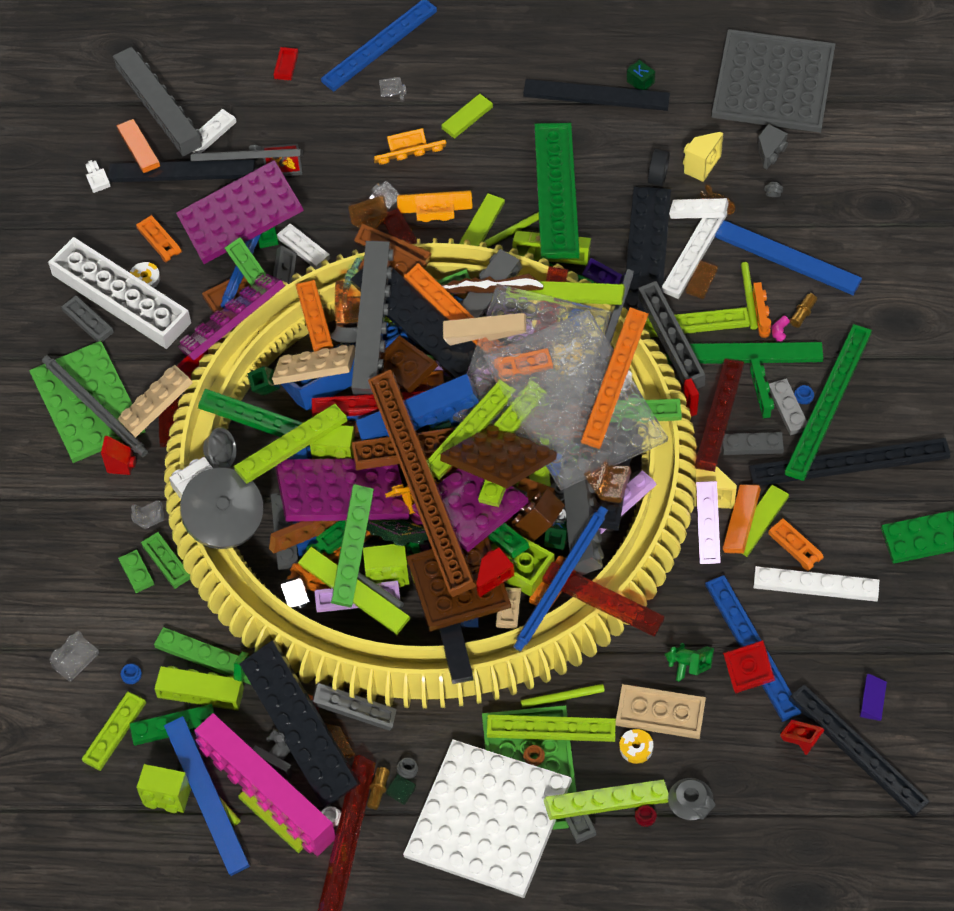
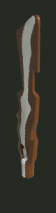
M530 274L495 281L490 276L482 280L476 277L473 279L465 278L461 281L453 280L448 284L441 285L450 294H466V292L495 293L497 289L510 288L511 292L544 289V286Z

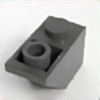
M770 124L766 126L758 138V151L763 168L766 170L771 164H775L780 152H784L788 146L787 133Z

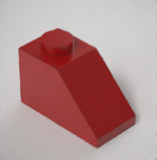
M109 436L104 437L101 455L107 473L131 475L132 468L136 466V456H133L132 449Z
M500 547L494 551L487 552L481 559L476 583L477 595L479 597L515 575L514 565Z

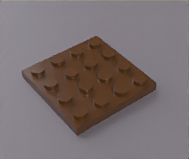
M488 426L480 433H476L442 452L440 461L508 489L556 460L557 452L549 449L547 446L533 443L529 439L518 437L514 433L500 431L497 426Z
M488 536L469 552L462 548L475 583H477L481 559L487 552L492 550ZM432 549L406 556L430 631L511 608V602L504 582L481 597L477 595V587L452 597L447 589Z

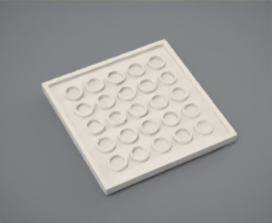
M452 740L403 855L407 859L525 898L556 819L549 820L543 800L546 796L567 794L572 779L550 770Z

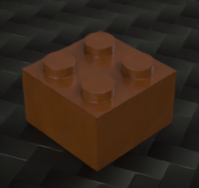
M548 488L542 493L537 492L531 498L532 502L519 510L518 514L511 520L513 523L511 528L531 542H534L554 524L565 506Z

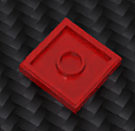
M763 640L723 653L735 693L776 681Z

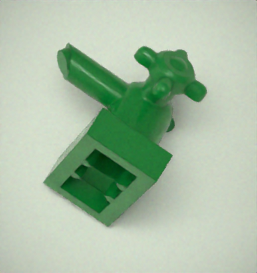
M680 643V647H671V651L666 652L664 655L669 662V667H673L674 662H678L676 681L680 682L685 678L686 666H690L689 674L698 675L710 669L714 648L705 646L694 651L685 649V644Z

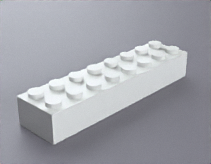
M75 237L48 262L54 277L165 349L191 324L187 309Z

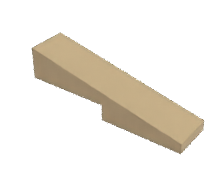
M525 313L443 321V339L450 346L485 337L492 341L526 333Z

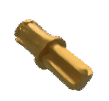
M813 293L807 294L803 302L797 306V311L790 319L792 326L799 328L806 316L811 314L810 310L817 301V297Z
M384 767L376 769L374 781L370 784L371 793L367 807L374 810L378 809L382 794L386 792V782L390 771Z

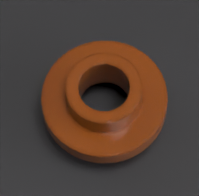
M531 745L525 749L523 758L526 763L538 766L544 761L545 753L541 747ZM532 754H536L538 757L536 759H532L530 756Z

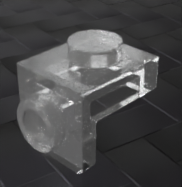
M158 500L142 508L136 504L131 506L133 522L144 529L165 520L163 504Z

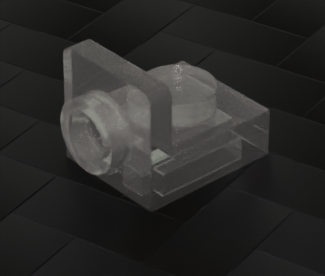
M400 77L379 80L381 97L399 94L400 102H404L403 95H407L406 86L401 83Z
M385 181L382 185L378 183L371 189L373 193L369 198L372 200L375 197L388 210L397 202V196L400 194Z

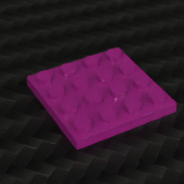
M458 468L440 482L438 488L460 545L465 551L469 552L529 502L528 497L511 486L508 489L506 488L499 507L479 503L478 498L485 479ZM414 503L412 505V509L415 513L419 515L416 505Z

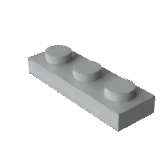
M783 379L770 383V394L789 434L794 435L804 432L808 422L788 380Z

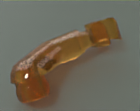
M709 185L705 186V190L709 193L708 195L704 194L701 190L700 196L702 199L727 198L729 203L727 215H732L735 212V204L728 197L712 192V188Z

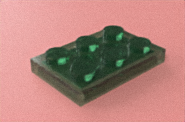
M368 520L366 530L371 535H379L383 540L393 541L398 546H405L408 542L421 544L424 543V540H429L424 527L407 520Z

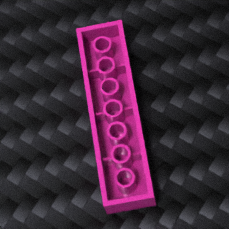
M215 714L210 715L194 730L200 753L207 758L209 756L214 760L213 764L220 771L224 770L228 773L227 777L235 785L238 783L242 786V791L249 798L252 796L257 798V805L264 812L270 810L273 813L272 819L279 826L284 823L288 827L287 833L293 839L299 837L303 841L302 847L309 854L313 852L318 857L336 839L333 823Z

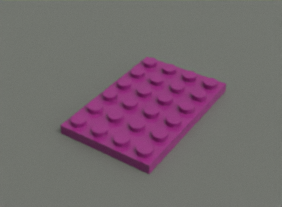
M273 160L178 211L176 214L203 264H206L226 253L225 247L241 237L245 243L304 210L277 163Z
M269 274L260 275L254 280V285L251 287L247 286L240 291L238 298L230 299L222 311L219 312L217 310L209 317L211 320L206 324L204 322L199 324L194 329L195 333L191 336L186 335L179 341L181 343L178 346L179 349L192 360H195L284 288L285 284L280 279Z
M346 458L286 459L275 466L286 522L346 521L353 484L374 489L368 520L409 519V509L404 503L402 495L386 498L385 495L392 491L391 487L402 485L397 464L356 470L354 459Z

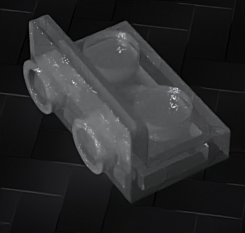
M77 631L67 638L66 643L60 649H56L52 653L49 660L53 669L71 682L99 654V651L83 638L80 631Z

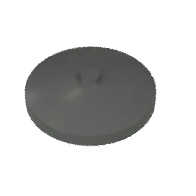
M212 468L199 473L187 484L181 497L180 516L185 529L197 542L215 549H229L245 543L255 534L263 516V500L255 483L251 481L246 484L234 469Z

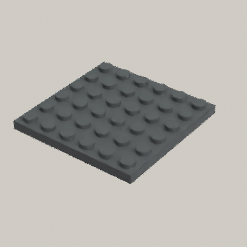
M728 29L711 118L761 125L770 124L776 127L821 133L836 43Z

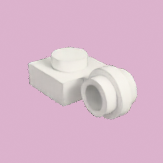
M92 160L88 161L85 164L89 173L86 177L93 193L111 187L104 169L99 170L96 160L93 162Z

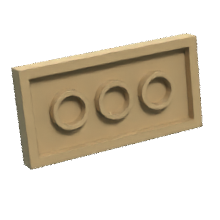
M342 345L333 349L324 348L315 352L306 351L292 356L284 355L279 358L272 377L273 383L278 385L350 373L355 357V346Z
M176 365L168 368L158 381L153 382L143 395L137 397L135 402L121 413L118 420L136 438L193 384L191 379Z
M622 684L615 726L700 739L706 697Z

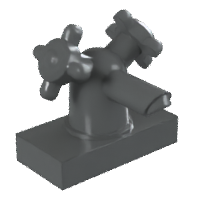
M274 729L270 736L266 738L267 742L275 741L272 749L267 752L255 745L253 750L283 778L289 780L293 771L291 765L286 763L284 759L290 750L285 743L284 734L279 733L278 729Z

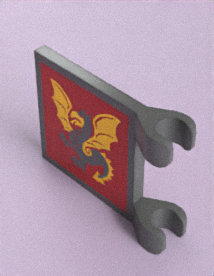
M298 144L263 147L258 145L249 146V151L299 149ZM300 157L263 158L264 165L275 160L284 176L302 175Z

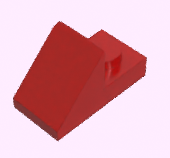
M791 720L780 736L783 741L799 745L805 755H807L819 740L824 729Z

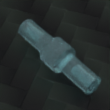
M356 258L351 269L347 271L344 277L345 281L340 289L341 293H348L351 286L350 279L357 274L362 262L361 259Z

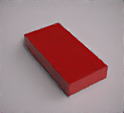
M280 47L273 74L274 79L292 81L299 54L298 49Z
M692 378L684 382L683 394L687 401L686 407L689 408L692 417L697 415L699 393Z

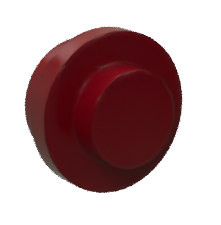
M641 806L635 812L636 822L643 827L651 826L656 821L657 814L651 806Z

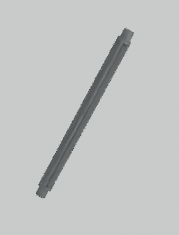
M48 355L42 359L46 368L60 379L135 453H138L141 457L147 455L148 450L144 447V444L135 438L55 359H51Z

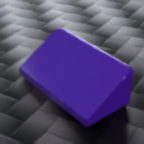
M590 258L588 265L582 273L585 277L599 284H619L622 274Z
M871 674L866 675L860 717L881 721L887 682Z

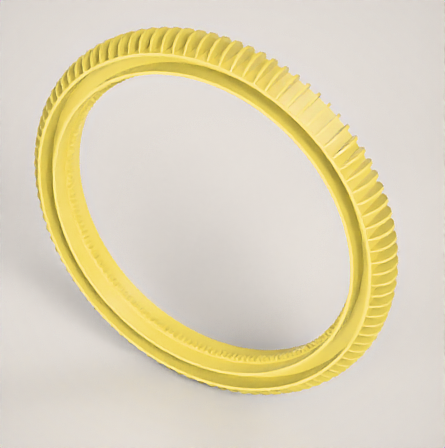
M433 238V243L421 244V239H417V244H412L432 254L425 270L436 281L467 269L470 279L475 277L479 279L481 271L490 264L491 257L495 253L497 254L500 249L503 250L502 246L498 244L494 249L487 248L486 243L482 241L479 246L470 245L469 240H465L464 244H454V240L450 238L448 243H438L437 238ZM515 248L507 252L520 260L522 269L517 276L530 274L537 281L591 283L587 279H582L578 282V275L573 271L564 274V268L559 264L554 265L552 268L549 267V260L545 258L537 262L534 261V255L531 253H527L522 257L519 256L518 250ZM355 249L352 251V256L343 258L339 254L337 255L336 262L329 264L327 260H323L321 268L315 270L310 266L306 269V275L302 277L298 273L294 274L290 284L282 281L285 284L284 288L208 349V354L200 359V367H197L191 375L193 384L184 391L185 394L179 399V408L175 411L173 417L174 424L170 427L169 436L171 438L167 441L166 450L168 454L165 456V466L167 469L164 471V481L166 482L164 494L167 498L166 511L169 514L168 523L173 530L172 538L177 545V553L183 560L184 569L190 574L192 584L198 588V594L204 601H208L209 609L212 613L218 614L219 621L224 626H229L231 634L234 637H242L244 646L247 648L255 647V652L270 641H276L294 673L299 672V679L303 683H309L316 676V684L321 683L328 686L329 683H332V689L341 691L348 688L352 698H355V695L360 696L361 692L367 693L368 703L373 704L377 696H385L386 706L390 707L393 704L394 698H402L405 708L410 707L411 699H422L423 708H427L428 699H440L441 708H445L444 699L459 698V706H463V697L473 695L476 696L477 704L481 703V694L492 692L494 699L498 700L500 689L508 687L511 695L517 694L516 684L522 682L525 683L528 689H533V678L540 676L543 682L547 683L551 680L550 670L555 669L559 675H564L567 672L566 661L578 667L582 664L581 652L588 657H593L597 653L596 644L601 647H607L611 642L610 634L620 636L624 631L623 624H632L636 619L635 612L639 613L645 610L647 606L646 600L655 597L657 587L662 586L666 580L665 573L671 571L674 565L673 559L678 557L681 551L680 544L684 542L687 535L686 529L691 522L690 513L694 509L693 498L696 494L695 479L698 458L695 452L697 448L696 440L693 437L695 433L693 423L690 422L691 414L689 408L686 407L687 401L685 395L681 392L680 382L675 378L673 368L667 364L668 361L665 354L659 351L657 342L650 339L649 332L646 329L642 331L629 371L632 373V384L624 396L627 399L633 400L680 399L682 418L679 421L637 422L636 428H638L642 470L657 485L636 503L635 517H632V523L629 524V530L626 531V536L623 537V543H620V548L616 550V554L612 556L606 567L578 594L546 614L528 645H525L521 652L513 646L524 626L497 636L465 643L473 681L452 684L443 646H404L374 642L335 631L305 617L278 599L276 595H273L265 587V584H261L260 579L256 578V574L252 573L251 567L248 568L247 562H244L243 555L240 554V550L237 547L229 549L207 547L197 542L187 532L180 516L181 499L173 490L169 477L176 470H183L189 466L190 462L194 459L205 457L203 452L205 439L218 427L228 429L231 422L230 419L198 409L204 390L208 389L241 401L251 387L247 373L263 366L268 367L286 349L309 334L296 284L315 280L327 323L359 310L361 292L350 283V279L359 272L358 268L364 259L365 252L359 254ZM506 291L498 301V305L538 318L574 340L580 337L582 343H584L581 346L594 357L612 304L506 300ZM466 292V294L455 295L465 299L468 295V292ZM624 307L622 308L603 365L606 368V370L610 363L612 354L614 352L615 346L617 344L619 335L621 333L623 324L628 313V310ZM582 309L587 314V324L581 328L572 327L568 323V315L571 311Z

